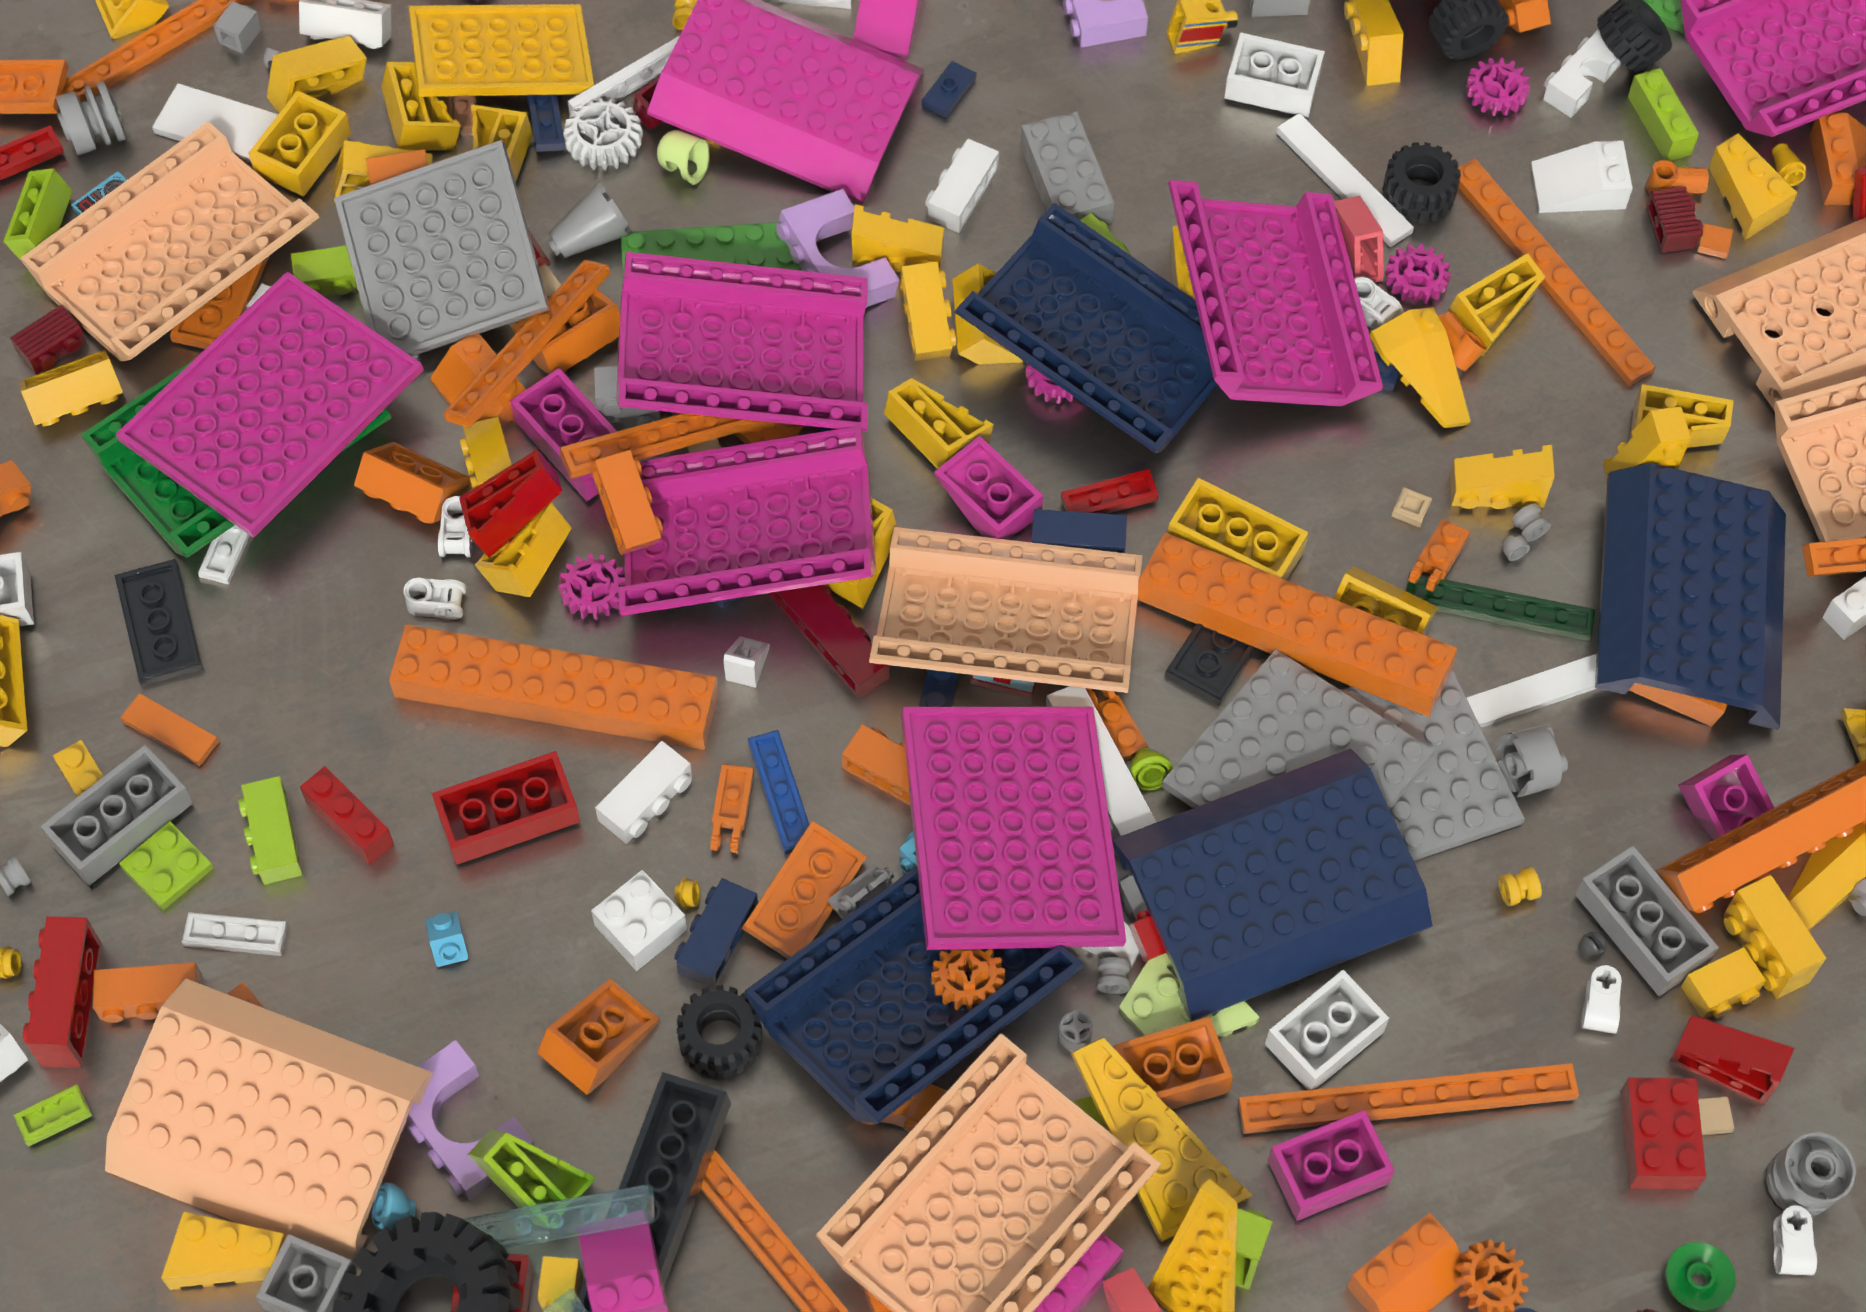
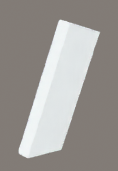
M177 83L152 129L155 134L181 141L203 124L209 122L226 136L231 151L242 161L251 163L249 151L278 114Z

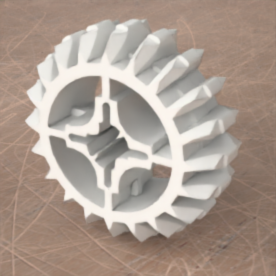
M600 97L599 102L593 103L590 100L587 106L581 105L579 112L571 111L570 119L566 120L563 135L566 141V149L571 153L574 161L580 160L583 167L590 164L593 171L598 166H602L606 172L608 166L613 165L617 169L619 162L628 164L629 157H636L637 149H640L642 144L643 132L638 115H635L632 107L626 108L624 101L616 104L613 97L609 102H604L602 97Z

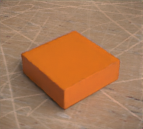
M1704 223L1703 235L1700 237L1697 252L1726 259L1729 253L1733 230Z

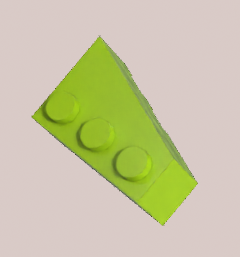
M490 1129L467 1154L536 1226L552 1229L597 1178L507 1132Z

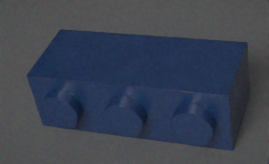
M1034 509L1032 543L1125 553L1127 515Z
M721 878L717 887L712 886L705 899L707 906L702 915L697 914L694 917L690 926V932L692 933L687 942L682 941L674 957L679 974L712 989L715 988L745 932L742 929L743 925L758 904L757 893L724 878Z

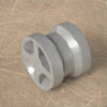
M1535 503L1520 509L1511 520L1515 527L1522 530L1521 536L1527 542L1540 538L1551 527V523L1547 518L1541 516L1542 510Z
M14 855L8 858L6 864L0 866V885L7 896L12 895L18 886H26L31 883Z
M1108 957L1098 961L1097 969L1101 974L1097 980V990L1106 994H1124L1130 990V981L1127 979V974L1131 971V963L1128 960Z
M1081 1011L1068 1012L1063 1016L1060 1021L1059 1040L1065 1049L1075 1051L1091 1042L1093 1023L1090 1017Z

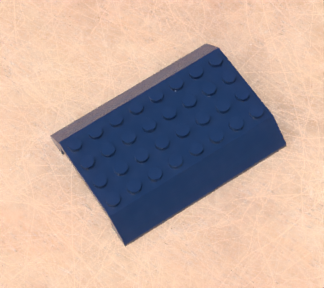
M1053 203L1038 219L1033 234L978 294L972 291L955 310V313L1154 453L1162 452L1218 385L1213 377L1196 301L1056 203Z
M1654 463L1609 472L1607 477L1595 688L1626 694L1634 683L1745 708L1748 709L1747 723L1775 730L1780 728L1786 513L1770 491Z
M1351 748L1112 839L1113 846L1124 871L1130 869L1181 985L1177 993L1190 1022L1433 926L1426 887L1371 768Z
M916 866L747 988L745 995L769 1035L856 1121L878 1124L1081 970L1083 964L1062 945H1057L1052 950L1049 948L993 949L994 958L1000 957L1002 959V968L1005 969L1003 987L979 1005H973L971 1011H968L967 1005H962L958 1011L955 1010V1002L953 1001L944 1005L942 995H935L931 973L933 972V962L940 961V952L944 951L950 954L951 949L926 950L918 869ZM966 972L967 981H970L969 972Z

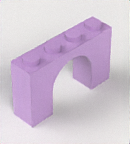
M1063 0L1065 14H1070L1071 34L1073 37H1077L1080 48L1146 36L1148 15L1143 0Z
M843 189L781 210L778 224L776 225L777 234L782 241L786 242L793 261L799 264L803 271L868 278V302L866 307L895 297L900 280L886 257L856 268H841L826 261L817 249L816 244L819 241L852 229L854 206Z
M455 1040L418 1066L433 1072L421 1104L413 1103L408 1115V1120L411 1122L408 1129L419 1144L425 1141L431 1150L427 1152V1155L436 1168L439 1170L444 1167L450 1176L446 1180L457 1195L464 1193L467 1199L471 1201L495 1184L467 1155L480 1140L471 1143H457L441 1135L436 1127L437 1116L444 1102L479 1077L475 1064L457 1040ZM514 1116L495 1129L507 1132L535 1146L534 1141Z

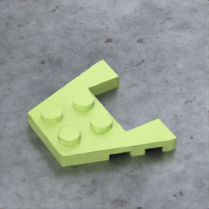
M1167 953L1146 962L1119 1006L1118 1012L1141 1037L1190 1022L1177 993L1181 985L1169 970L1172 965ZM1245 1001L1221 1010L1215 1016H1206L1211 1018L1216 1034L1221 1038L1232 1034L1234 1030L1253 1026L1259 1021V1016Z

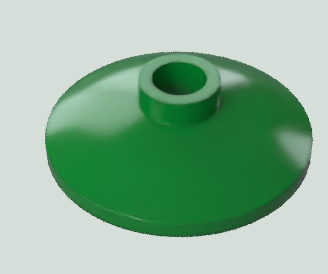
M1691 1242L1680 1246L1672 1253L1666 1265L1665 1277L1670 1292L1681 1304L1697 1311L1717 1309L1724 1305L1734 1292L1736 1274L1731 1261L1720 1249L1708 1243ZM1692 1276H1700L1703 1279V1285L1695 1284Z

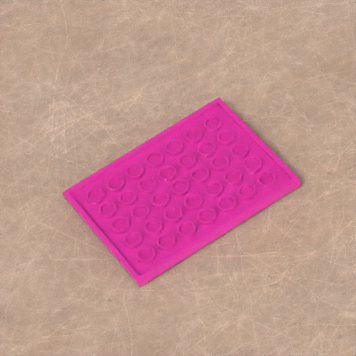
M286 272L116 433V436L122 444L254 538L424 370L422 363L295 276Z
M903 707L901 722L926 950L1054 948L1057 945H1062L1065 948L1124 947L1127 940L1093 707Z

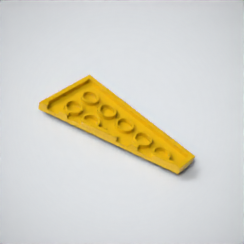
M1104 1038L1095 1040L1071 1052L1107 1131L1128 1148L1135 1142L1161 1164L1159 1169L1137 1193L1159 1241L1163 1242L1176 1235L1198 1191L1209 1178L1215 1184L1227 1190L1237 1203L1253 1196L1206 1148V1145L1171 1108H1168L1161 1101L1155 1091L1144 1083L1132 1070V1067Z
M1210 1178L1198 1191L1147 1288L1155 1301L1168 1312H1235L1237 1202L1230 1196L1227 1190L1215 1184Z

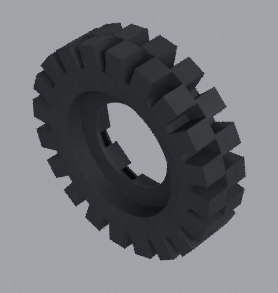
M438 1212L421 1213L420 1220L411 1215L397 1220V1233L385 1227L373 1236L372 1239L378 1250L376 1253L365 1247L361 1248L352 1260L362 1270L360 1275L356 1276L345 1272L338 1289L350 1294L349 1300H334L333 1312H396L397 1305L404 1292L419 1279L430 1275H441L454 1283L460 1296L457 1312H508L521 1309V1291L511 1286L519 1281L515 1265L506 1260L510 1255L499 1242L492 1239V1236L460 1217L448 1213L444 1217Z

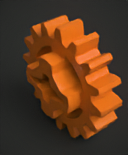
M951 949L950 954L941 951L940 961L933 962V972L931 973L935 995H942L944 1005L951 1001L955 1002V1010L957 1011L962 1005H967L968 1011H971L973 1005H979L1003 987L1005 969L1002 968V959L1000 957L994 958L993 949H988L985 952L982 949ZM966 972H969L970 981H967Z
M1492 1239L1470 1245L1468 1251L1460 1254L1464 1262L1455 1265V1269L1462 1273V1277L1455 1279V1283L1463 1284L1464 1289L1459 1293V1296H1468L1470 1298L1467 1306L1469 1309L1479 1306V1312H1514L1515 1306L1523 1304L1524 1301L1520 1294L1528 1292L1529 1288L1522 1284V1280L1528 1278L1529 1275L1520 1271L1524 1261H1515L1513 1258L1516 1250L1513 1248L1505 1251V1242L1500 1241L1494 1244Z

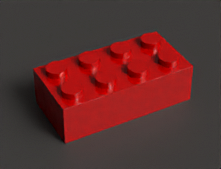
M556 751L432 793L436 810L456 865L580 822L577 805Z
M46 916L45 928H41L39 931L38 943L41 953L40 959H36L34 962L33 976L36 983L34 991H30L28 997V1009L31 1011L29 1023H25L23 1028V1042L26 1043L32 1055L35 1056L42 1067L82 1068L93 1002L94 970H98L102 943L87 917Z

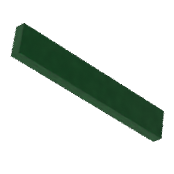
M1421 575L1415 584L1407 580L1406 592L1437 606V611L1585 641H1590L1595 616V609L1445 579H1441L1432 592L1426 589L1430 576Z

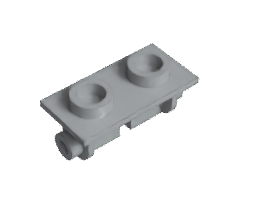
M874 864L827 901L843 920L857 910L856 902L871 900L889 887L894 874L888 867L878 869Z

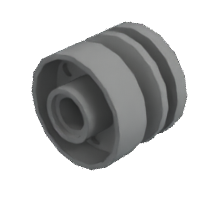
M104 81L96 83L101 95L94 98L90 86L85 87L87 101L84 102L80 101L74 91L56 96L61 111L57 113L67 141L72 140L77 155L96 150L94 136L98 134L101 135L107 146L111 145L107 131L113 129L119 142L126 140L122 115L114 95L105 86Z
M1821 1132L1806 1133L1792 1141L1786 1148L1774 1156L1768 1165L1766 1182L1770 1195L1783 1210L1797 1205L1805 1208L1811 1216H1816L1848 1194L1854 1185L1856 1168L1853 1156L1847 1147L1834 1136Z

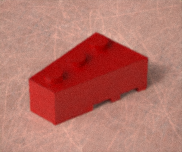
M537 449L459 497L468 535L489 558L563 491L557 472Z
M1691 1015L1682 1031L1670 1061L1765 1105L1781 1082L1795 1048L1712 1022L1706 1018Z

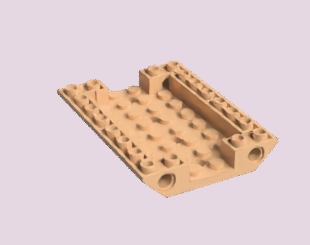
M1866 218L1694 289L1692 292L1722 337L1725 338L1736 334L1760 368L1761 374L1756 385L1774 411L1776 401L1866 376ZM1816 309L1828 310L1831 315L1822 316ZM1765 331H1776L1780 337L1771 338Z

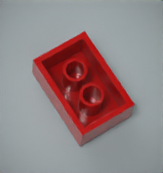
M1628 1077L1620 1094L1629 1189L1697 1190L1706 1178L1696 1078Z

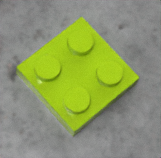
M171 821L119 863L123 871L162 911L214 869L212 863Z

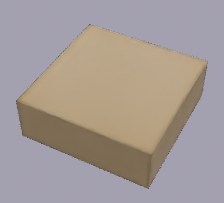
M1403 487L1391 517L1420 528L1432 498Z
M1728 1097L1699 1099L1702 1135L1732 1133L1735 1127Z

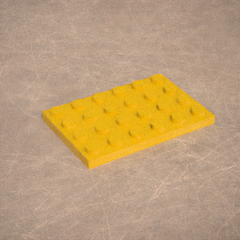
M581 4L409 6V22L419 97L581 94L594 86Z

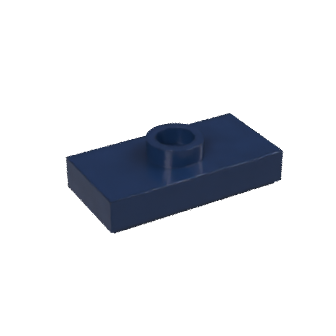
M951 61L922 99V106L947 118L976 80V72Z

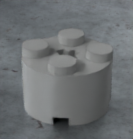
M1547 724L1543 726L1535 725L1504 734L1496 741L1495 751H1501V760L1497 762L1512 793H1519L1517 797H1524L1558 786L1562 778V772L1568 769L1567 759L1563 753L1559 752L1554 740V732Z

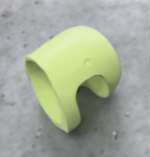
M680 130L670 131L659 142L657 148L658 162L664 169L671 172L679 167L682 178L695 185L701 181L708 169V143L706 140ZM688 160L697 164V171L691 176L688 172Z

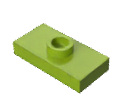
M75 1084L13 1115L25 1143L29 1147L91 1117L92 1113L79 1085Z

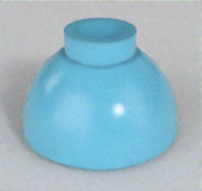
M388 1182L383 1183L379 1187L372 1206L374 1226L378 1231L385 1227L390 1230L395 1229L397 1220L410 1215L415 1216L416 1202L409 1199L406 1192L399 1186Z

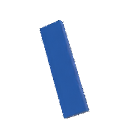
M779 730L748 738V745L784 855L792 852L810 824Z

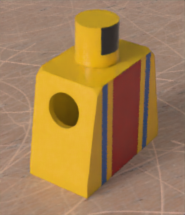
M1177 0L1166 30L1174 54L1217 45L1224 29L1237 27V13L1234 10L1225 11L1221 0Z

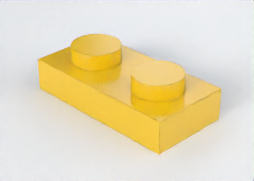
M82 740L52 755L77 797L104 777Z

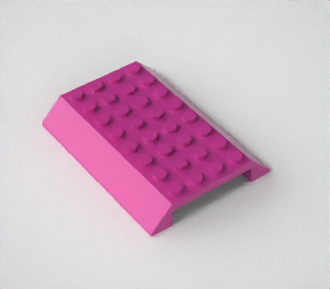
M697 0L661 72L647 115L831 192L843 189L850 200L863 205L873 184L877 168L924 69L761 0Z
M1681 0L1686 40L1746 130L1774 137L1866 100V0Z
M1170 180L1168 182L1213 377L1231 400L1341 407L1382 390L1381 376L1332 194L1305 192L1296 206L1204 199L1201 198L1197 182Z
M626 252L620 303L616 387L618 407L834 429L861 426L862 431L867 432L868 403L863 402V316L868 302V278Z
M861 426L639 461L642 469L640 479L643 487L647 486L651 493L652 504L650 507L653 515L658 516L660 519L663 533L660 534L661 539L655 545L625 554V586L619 587V613L621 616L872 577L876 572L870 474Z

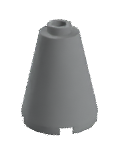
M601 182L596 184L549 232L551 239L547 242L556 256L562 253L564 258L622 238L633 232L613 199L606 193L607 190Z

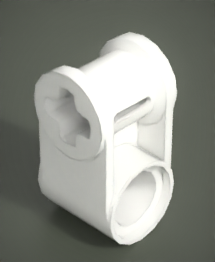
M1367 277L1355 278L1358 294L1363 296L1359 298L1366 324L1372 331L1403 314V308L1399 301L1378 287L1371 279Z
M460 496L446 499L442 506L441 527L438 534V553L440 557H445L446 554H465L466 557H472L473 539L468 535L464 516L452 518L456 513H463L459 501Z
M413 578L404 586L406 608L410 614L416 617H433L446 620L460 619L463 615V609L461 608L462 596L466 593L467 587L464 583L453 579ZM417 595H424V596H425V597L422 598V599H418V600L413 599V598H414L415 596H417Z
M1608 965L1599 966L1593 971L1591 978L1588 980L1581 1016L1582 1029L1616 1034L1620 1020L1619 1002L1622 981L1621 975L1614 967ZM1600 981L1605 982L1604 985H1605V987L1608 988V989L1602 988L1603 985H1602V982H1600Z
M1794 1205L1788 1207L1773 1222L1774 1268L1777 1274L1814 1275L1816 1272L1817 1253L1814 1246L1813 1221L1810 1213L1801 1206Z

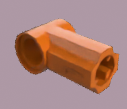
M1659 160L1654 164L1646 181V192L1650 195L1652 190L1686 186L1688 193H1706L1709 179L1708 169L1704 167H1677L1671 161Z
M1448 311L1440 314L1438 317L1447 332L1455 365L1462 371H1466L1487 348L1481 339L1467 330L1455 313Z

